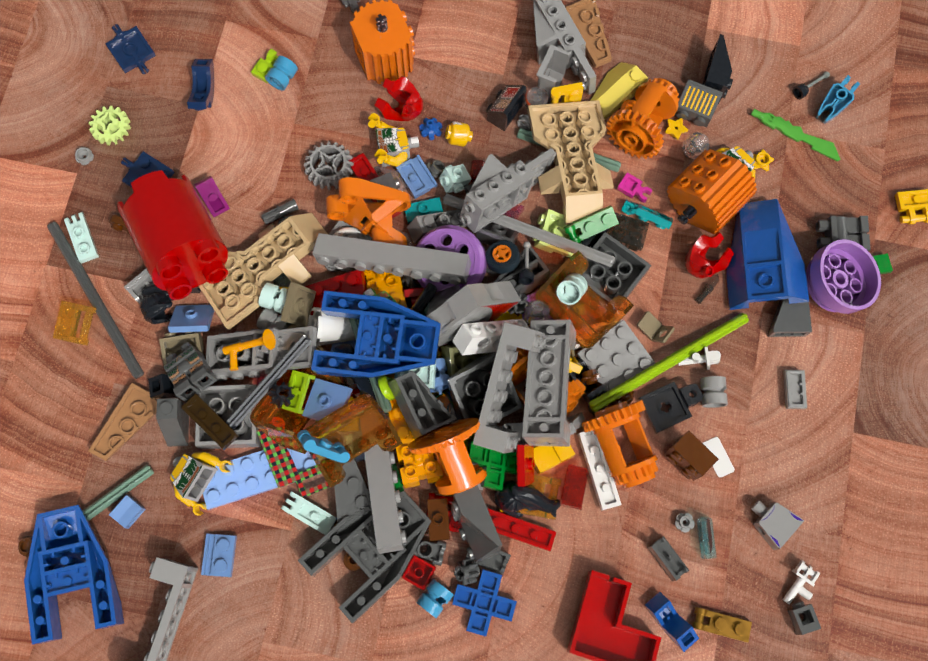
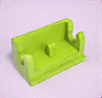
M292 370L288 386L293 387L291 394H294L295 397L293 400H290L291 404L288 407L282 405V409L303 414L302 406L310 379L315 380L316 376Z

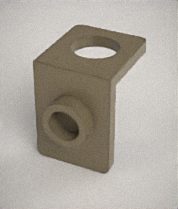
M646 311L637 323L639 329L653 342L665 343L675 330L673 326L662 325L649 311ZM667 331V333L660 338L661 334Z

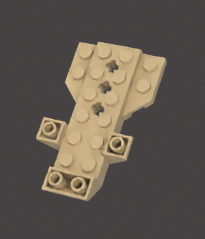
M600 101L529 105L527 111L533 140L546 149L552 148L556 152L554 158L555 168L538 177L541 195L554 194L561 191L563 200L562 210L566 225L603 209L602 189H613L614 185L611 172L595 162L593 153L594 146L606 133Z
M312 213L289 216L276 227L272 223L258 234L259 240L245 251L228 252V259L225 264L228 275L224 280L215 284L206 282L199 286L227 329L230 330L260 307L259 297L264 285L272 282L283 272L291 282L300 285L312 277L300 259L314 249L318 233L327 234Z

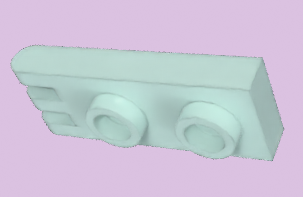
M83 212L78 213L80 220H78L76 215H72L73 223H71L68 217L64 221L77 258L82 264L98 258L99 254Z
M290 492L289 495L296 498L293 502L287 498L285 502L291 505L290 509L282 505L281 509L326 535L334 526L337 518L294 492Z

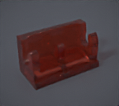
M571 464L567 466L560 500L561 506L582 510L589 474L587 468Z

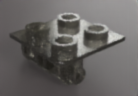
M615 213L619 224L609 228L608 234L617 241H620L621 244L622 242L625 243L626 247L629 244L628 249L635 252L641 251L644 246L649 223Z

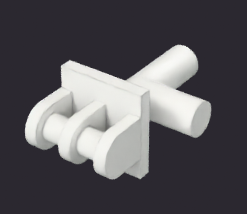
M705 347V355L694 353L691 357L680 362L679 366L706 362L707 370H710V365L720 362L721 353L719 351H708V347Z
M801 560L796 568L792 570L799 577L782 600L790 605L797 593L810 600L813 594L805 589L803 585L805 582H808L814 586L820 572H815L812 570L813 567L805 565V562Z

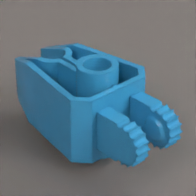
M849 75L846 76L841 84H833L819 107L816 118L825 110H829L830 113L823 122L824 124L833 120L853 102V93L860 83H854L849 91L844 87L850 81L851 77Z

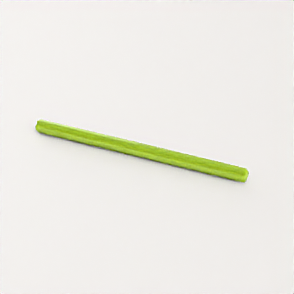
M741 313L592 400L589 403L591 410L594 412L599 411L692 356L694 353L699 352L748 323L747 314Z

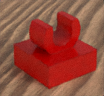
M423 287L404 289L405 298L411 297L412 306L422 293Z

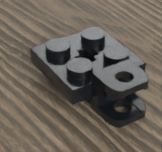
M672 382L640 397L639 401H643L646 408L644 411L657 434L691 418L692 414L688 408L698 404L703 399V395L697 384H690L678 389L675 382ZM661 403H664L665 405H670L668 413H666L665 411H661Z

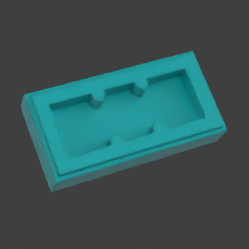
M440 197L411 203V207L405 210L408 224L416 216L443 212Z

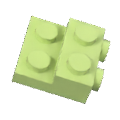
M550 209L540 214L537 221L540 229L570 239L563 229L567 226L563 214ZM579 228L575 230L576 235L580 233ZM535 238L532 239V241H535L534 247L552 253L554 251L569 258L574 254Z

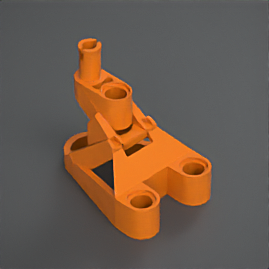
M346 177L339 180V195H330L326 198L327 218L343 221L361 230L364 235L368 234L372 237V241L407 246V238L392 227V216L396 212H403L411 207L410 194L360 178ZM363 198H365V199H376V200H386V201H385V202H365ZM367 217L368 220L364 224H362L361 221L363 220V218Z

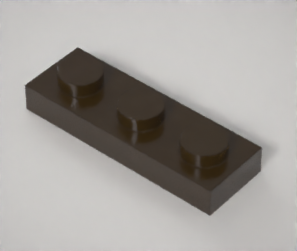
M197 394L181 407L223 450L239 437Z

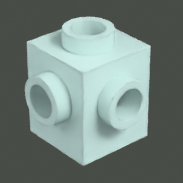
M464 164L445 167L439 177L440 184L446 194L451 192L458 193L464 190V185L469 184L472 180Z

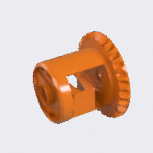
M467 418L448 423L416 438L408 445L409 451L415 455L435 453L443 473V477L435 484L439 494L453 495L466 491L480 484L486 478V470L479 467L478 464H472L464 444V440L479 429V419Z

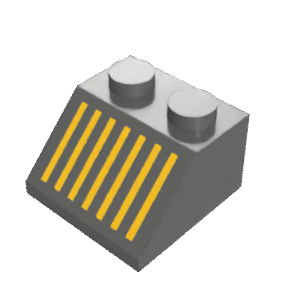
M688 79L678 102V110L675 116L691 121L697 126L707 128L723 92Z

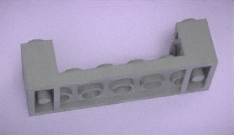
M531 320L530 329L545 333L546 344L540 353L528 352L522 437L529 446L570 447L571 426L566 420L570 350H575L576 330L571 320Z
M504 322L479 418V429L476 431L473 441L474 445L501 453H511L517 449V445L520 444L519 432L497 426V423L502 418V411L500 410L502 403H505L508 392L506 387L507 383H510L512 380L513 372L511 368L518 357L517 347L540 353L546 344L545 333Z
M158 557L151 563L149 578L171 584L173 587L167 592V604L165 610L163 609L159 615L158 622L160 624L158 630H155L152 635L151 643L153 644L150 652H147L144 661H167L198 568Z

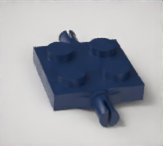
M115 24L112 29L116 36L105 44L124 73L137 67L142 74H146L145 71L148 73L149 69L144 63L156 55L137 26L130 30L122 31L119 25Z
M144 151L134 163L126 157L121 161L122 165L129 168L122 182L131 188V183L145 174L162 170L168 178H171L175 173L172 169Z

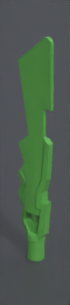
M753 109L751 115L758 118L766 126L773 130H779L782 134L796 142L803 141L812 145V150L835 161L840 160L833 142L805 134L801 127L793 126L790 121H785L782 117H776L771 113H763Z

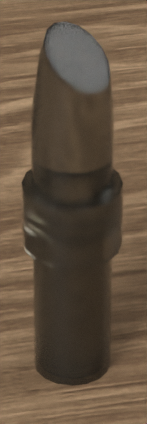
M718 274L702 288L700 294L695 298L698 304H701L708 294L714 290V287L719 282Z

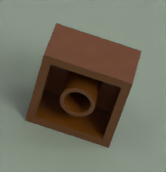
M690 431L683 434L665 452L668 461L673 465H677L682 470L681 473L687 479H692L693 481L702 477L719 460Z

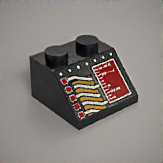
M506 85L504 90L501 89L496 96V101L490 103L486 109L487 121L505 131L524 105L526 86Z

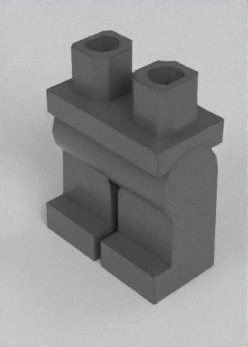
M830 216L827 220H819L815 224L816 232H824L825 236L817 239L818 249L834 241L845 239L862 245L867 251L871 250L870 235L867 234L869 232L868 216Z

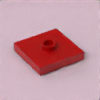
M527 442L517 445L518 487H525L534 482L535 468L534 446H529Z

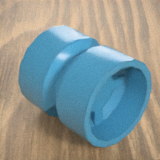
M278 56L273 64L274 68H270L265 79L274 88L284 91L289 84V80L298 71V67L290 59Z
M432 579L426 587L427 593H422L416 603L437 619L443 611L442 605L448 604L454 594L435 579Z

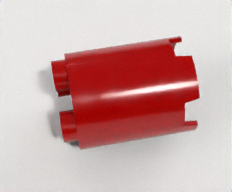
M162 170L134 180L131 183L134 193L127 199L125 204L122 201L118 202L117 207L153 283L159 289L167 291L172 300H180L187 297L191 293L192 288L206 282L215 284L227 277L228 270L225 264L228 259V250L190 179L185 174L181 176L182 179L168 178Z

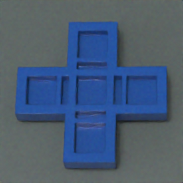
M482 570L477 589L457 584L452 605L472 610L466 631L487 636L492 616L512 622L517 601L497 596L502 575Z

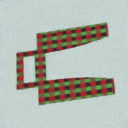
M316 421L319 438L326 430H339L336 426ZM269 425L257 430L278 488L296 481L301 496L304 498L334 485L331 459L325 457L326 462L298 473L289 451L275 429ZM329 470L332 480L305 490L303 480Z

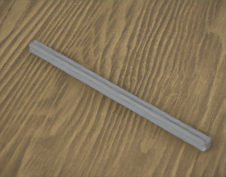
M451 194L444 196V204L462 210L464 199ZM504 214L492 221L495 224L602 265L612 267L615 257Z

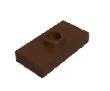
M447 498L427 500L428 518L431 520L429 525L430 541L450 540Z

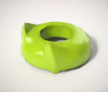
M382 375L378 378L379 388L386 399L394 400L395 397L388 385L394 379Z

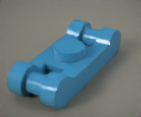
M301 430L297 435L298 440L306 451L340 463H346L350 459V454L340 442L332 444L325 438L318 439L312 437L307 430Z

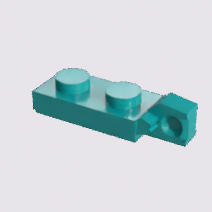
M627 199L621 210L627 215H638V218L642 221H652L660 229H670L673 218Z

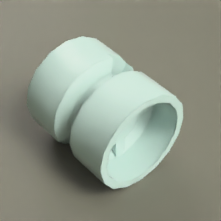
M578 273L567 275L557 287L556 292L559 300L567 305L577 303L587 291L586 279Z
M269 282L266 283L259 297V306L269 310L274 308L275 312L281 313L285 305L288 289H279L277 285Z

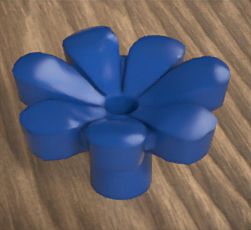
M425 118L423 120L424 124L419 126V130L422 131L421 136L426 137L428 135L429 140H434V135L441 136L442 134L439 129H442L443 125L436 118Z

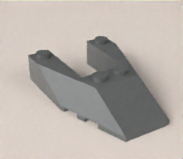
M405 491L400 492L401 502L398 503V509L402 510L404 522L400 523L401 530H405L407 543H403L404 550L379 554L376 547L372 508L370 506L343 518L298 559L306 571L315 577L345 549L370 579L338 607L351 623H355L401 578L431 523V520Z

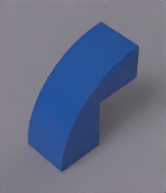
M661 592L645 604L659 626L683 652L699 639L693 627L676 612L670 600Z

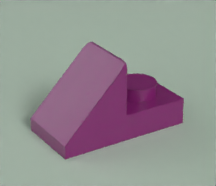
M211 176L194 184L213 217L230 209Z

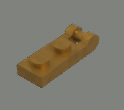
M695 607V622L692 621L694 629L746 643L749 642L752 622ZM704 616L709 617L707 625L703 624Z

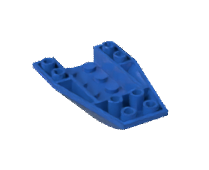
M778 199L746 203L737 212L731 245L734 255L731 258L726 273L730 310L749 308V303L789 299V304L809 302L805 264Z

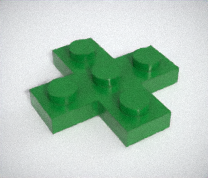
M472 441L468 442L467 451L472 464L483 466V469L487 472L486 478L481 482V487L499 491L503 489L505 472L517 475L516 452L501 453L474 445Z

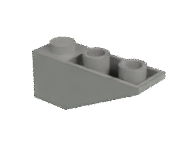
M461 210L416 216L407 227L413 243H418L426 233L440 226L455 225L462 228L467 227L459 219Z

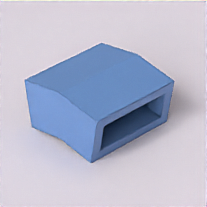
M126 494L110 512L109 516L124 528L129 529L146 509Z

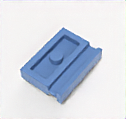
M419 155L396 167V171L414 199L429 192L430 189L438 187L437 182Z
M206 534L201 575L232 577L237 536Z

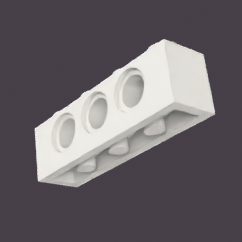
M523 319L464 323L455 335L453 343L462 355L497 352L504 322L525 328L529 327Z

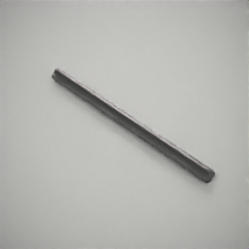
M56 222L48 224L49 232L132 376L135 379L144 375L142 368L61 228Z

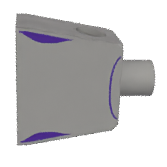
M758 500L751 507L759 516L753 523L754 527L773 550L781 549L804 522L802 518L777 502L771 503L766 507Z

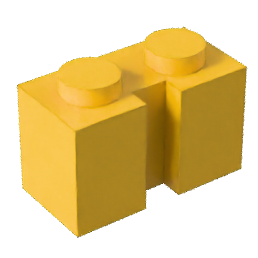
M571 445L570 447L534 446L535 469L538 475L574 457L575 452Z

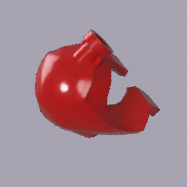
M403 76L397 80L385 78L383 87L398 101L399 106L391 108L388 102L377 98L375 106L379 108L384 118L394 121H409L419 116L423 110V99L415 86Z
M716 232L712 237L703 234L688 251L685 258V267L692 276L700 279L711 277L729 266L734 255L729 247L720 259L714 261L706 259L709 247L716 248L724 239L720 232Z

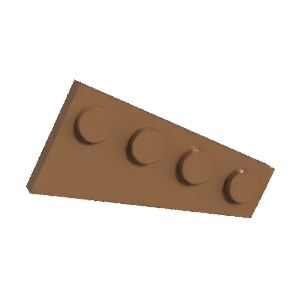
M581 0L565 7L586 42L585 51L593 66L597 68L611 62L612 57L607 38H605L604 27L600 20L599 8H597L596 0Z
M131 383L88 451L108 461L157 413V399L160 398H150V392Z

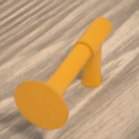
M266 329L260 338L224 346L222 348L223 353L230 356L229 370H239L237 352L262 345L266 346L269 350L274 349L276 340L273 332Z

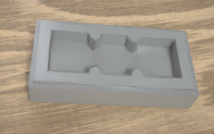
M784 370L786 409H807L805 370Z

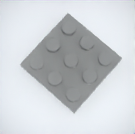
M624 320L577 353L578 357L585 361L589 370L596 369L597 373L600 374L601 377L597 380L604 385L607 392L655 364Z

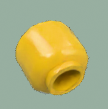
M453 121L450 125H447L445 139H447L450 145L464 147L468 142H471L473 131H470V126L467 123Z

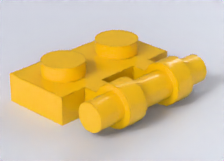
M928 189L897 192L895 194L898 212L906 211V216H900L901 224L928 223ZM915 210H922L923 214L916 215Z

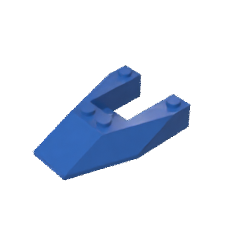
M324 291L321 311L324 314L360 320L354 354L314 350L311 370L316 374L373 378L436 364L441 323L384 297Z
M80 505L37 514L24 579L32 644H42L62 639L57 595L90 588L95 629H104L124 624L122 604L109 561Z

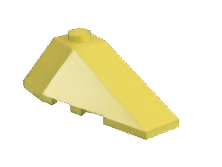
M621 62L607 73L590 101H600L605 120L617 111L624 101L632 99L637 88L642 83L647 82L648 77L636 65Z

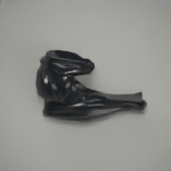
M156 285L146 287L142 291L143 299L140 303L144 319L154 325L170 322L172 315H165V310L173 305V300L169 297L167 291L159 289ZM199 286L192 288L191 293H200L201 289Z
M513 480L505 482L503 489L495 494V503L499 509L515 518L522 517L523 514L517 513V511L525 508L530 511L540 510L551 513L553 517H556L557 509L561 506L559 499H548L532 486L518 487L517 482Z

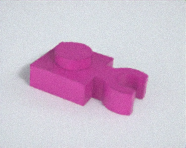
M628 172L617 187V190L630 198L637 195L638 199L643 203L647 200L643 193L648 195L652 193L649 187L641 186L643 181Z

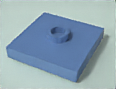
M211 305L176 306L168 325L169 333L209 331L215 310Z
M315 378L302 416L340 427L353 389Z

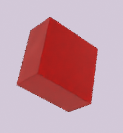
M414 555L402 578L425 590L436 567Z

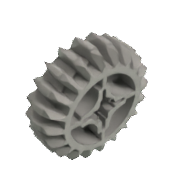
M330 141L327 142V145L321 142L320 147L314 145L315 151L309 150V156H305V174L310 182L313 181L314 186L319 185L321 189L327 186L329 191L331 186L337 189L340 179L353 174L350 166H353L354 163L349 161L353 157L348 149L345 150L343 145L338 147L337 142L331 145ZM321 159V163L318 165V168L315 169L317 161ZM344 162L342 169L337 172L340 163Z

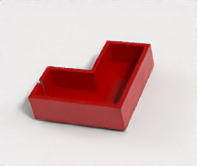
M589 571L567 652L593 661H656L662 637L621 624L632 585L631 582L615 577L610 578L609 575L597 571Z

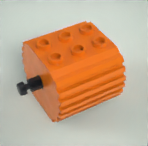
M372 0L371 4L369 2L365 3L366 6L364 8L363 6L359 7L360 11L358 13L357 10L355 11V18L350 22L354 50L367 80L372 79L377 84H381V82L385 81V78L390 80H397L401 76L406 78L408 72L410 71L411 73L413 71V56H415L413 46L415 44L412 38L414 33L412 27L407 26L405 12L401 11L398 4L393 3L392 0H380V2Z
M711 149L708 151L704 150L667 188L669 201L679 214L678 221L683 225L689 223L711 234L719 232L756 193L755 178L751 176L752 173L748 170L746 164H743L739 159Z

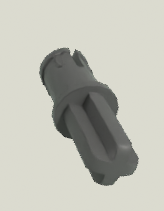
M292 199L281 206L276 205L277 208L263 214L262 219L268 225L281 217L284 218L285 215L299 208L295 200Z

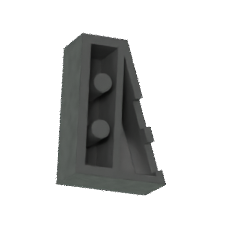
M531 246L529 248V269L534 273L533 284L523 285L519 283V273L525 269V249L520 253L518 266L511 272L501 274L494 282L510 281L516 291L527 295L550 281V270Z
M414 371L395 378L388 383L414 439L457 419L447 411L440 400L436 399L427 385Z
M351 450L348 451L350 454L348 462L340 463L332 460L338 523L343 518L371 506L368 487Z

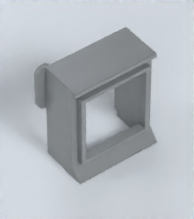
M550 44L536 74L539 79L535 97L551 103V90L554 87L560 86L567 64L571 60V50L568 52Z

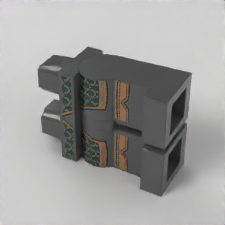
M189 342L181 346L183 353L179 356L174 353L166 357L167 364L164 366L169 379L173 383L175 395L185 402H188L195 394L201 393L200 389L205 390L217 381L203 353ZM204 377H209L206 382L201 381ZM189 388L193 389L190 394L185 393Z

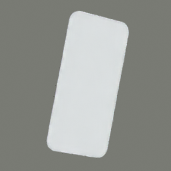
M718 437L703 443L719 459L713 465L718 477L734 472L735 469Z

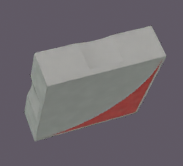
M510 281L468 284L426 317L441 323L438 346L453 344V339L462 324L495 321L518 304L521 299Z

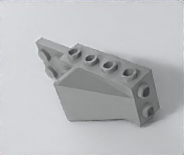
M533 0L538 64L542 63L550 44L568 52L571 50V60L567 64L566 69L571 67L575 76L578 75L579 82L583 84V90H586L589 95L594 93L596 89V74L585 57L586 42L561 0Z
M551 148L546 152H541L534 160H529L525 164L519 160L515 164L511 163L507 168L493 154H490L469 193L465 196L459 219L476 233L527 199L531 187L538 183V177L550 170L556 152Z
M314 326L279 330L276 327L267 328L275 336V348L269 350L266 346L262 345L237 352L239 368L237 371L229 370L230 356L229 354L225 355L222 348L227 345L260 338L266 329H252L246 332L236 331L230 334L219 333L218 335L207 336L206 361L217 381H227V378L240 380L244 379V376L251 378L265 377L302 335H306L312 340V343L288 370L312 367L314 350H316L317 328Z

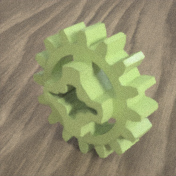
M110 106L108 110L103 107L102 112L96 110L97 116L92 115L91 117L94 121L89 122L91 126L89 130L93 134L92 136L101 144L106 142L109 146L112 141L115 145L118 139L124 141L122 136H128L129 134L126 130L131 129L129 125L130 120L126 113L121 111L119 107L114 109L113 106Z

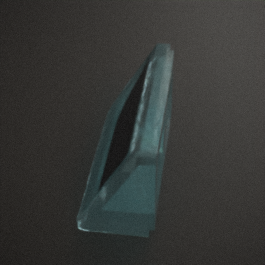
M698 518L697 526L701 558L716 559L712 518Z

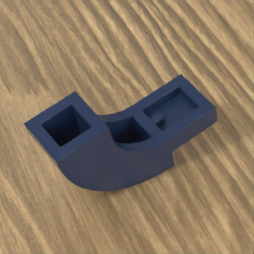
M195 59L191 65L193 86L187 105L188 109L201 111L212 107L215 83L213 59Z

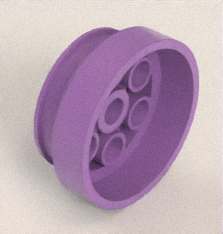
M444 225L432 229L418 242L416 247L428 249L430 246H434L435 250L460 253V249L467 246L471 267L467 283L458 286L462 289L468 284H479L482 282L487 268L486 253L481 242L470 231L455 225ZM452 237L451 244L444 246V239ZM426 278L417 279L423 288L428 283L435 285L437 288L436 292L455 286L451 283L444 285L442 281L434 282Z
M842 239L822 247L816 252L806 269L808 292L812 299L827 311L843 314L855 313L871 306L879 296L881 276L877 263L867 249L854 241Z

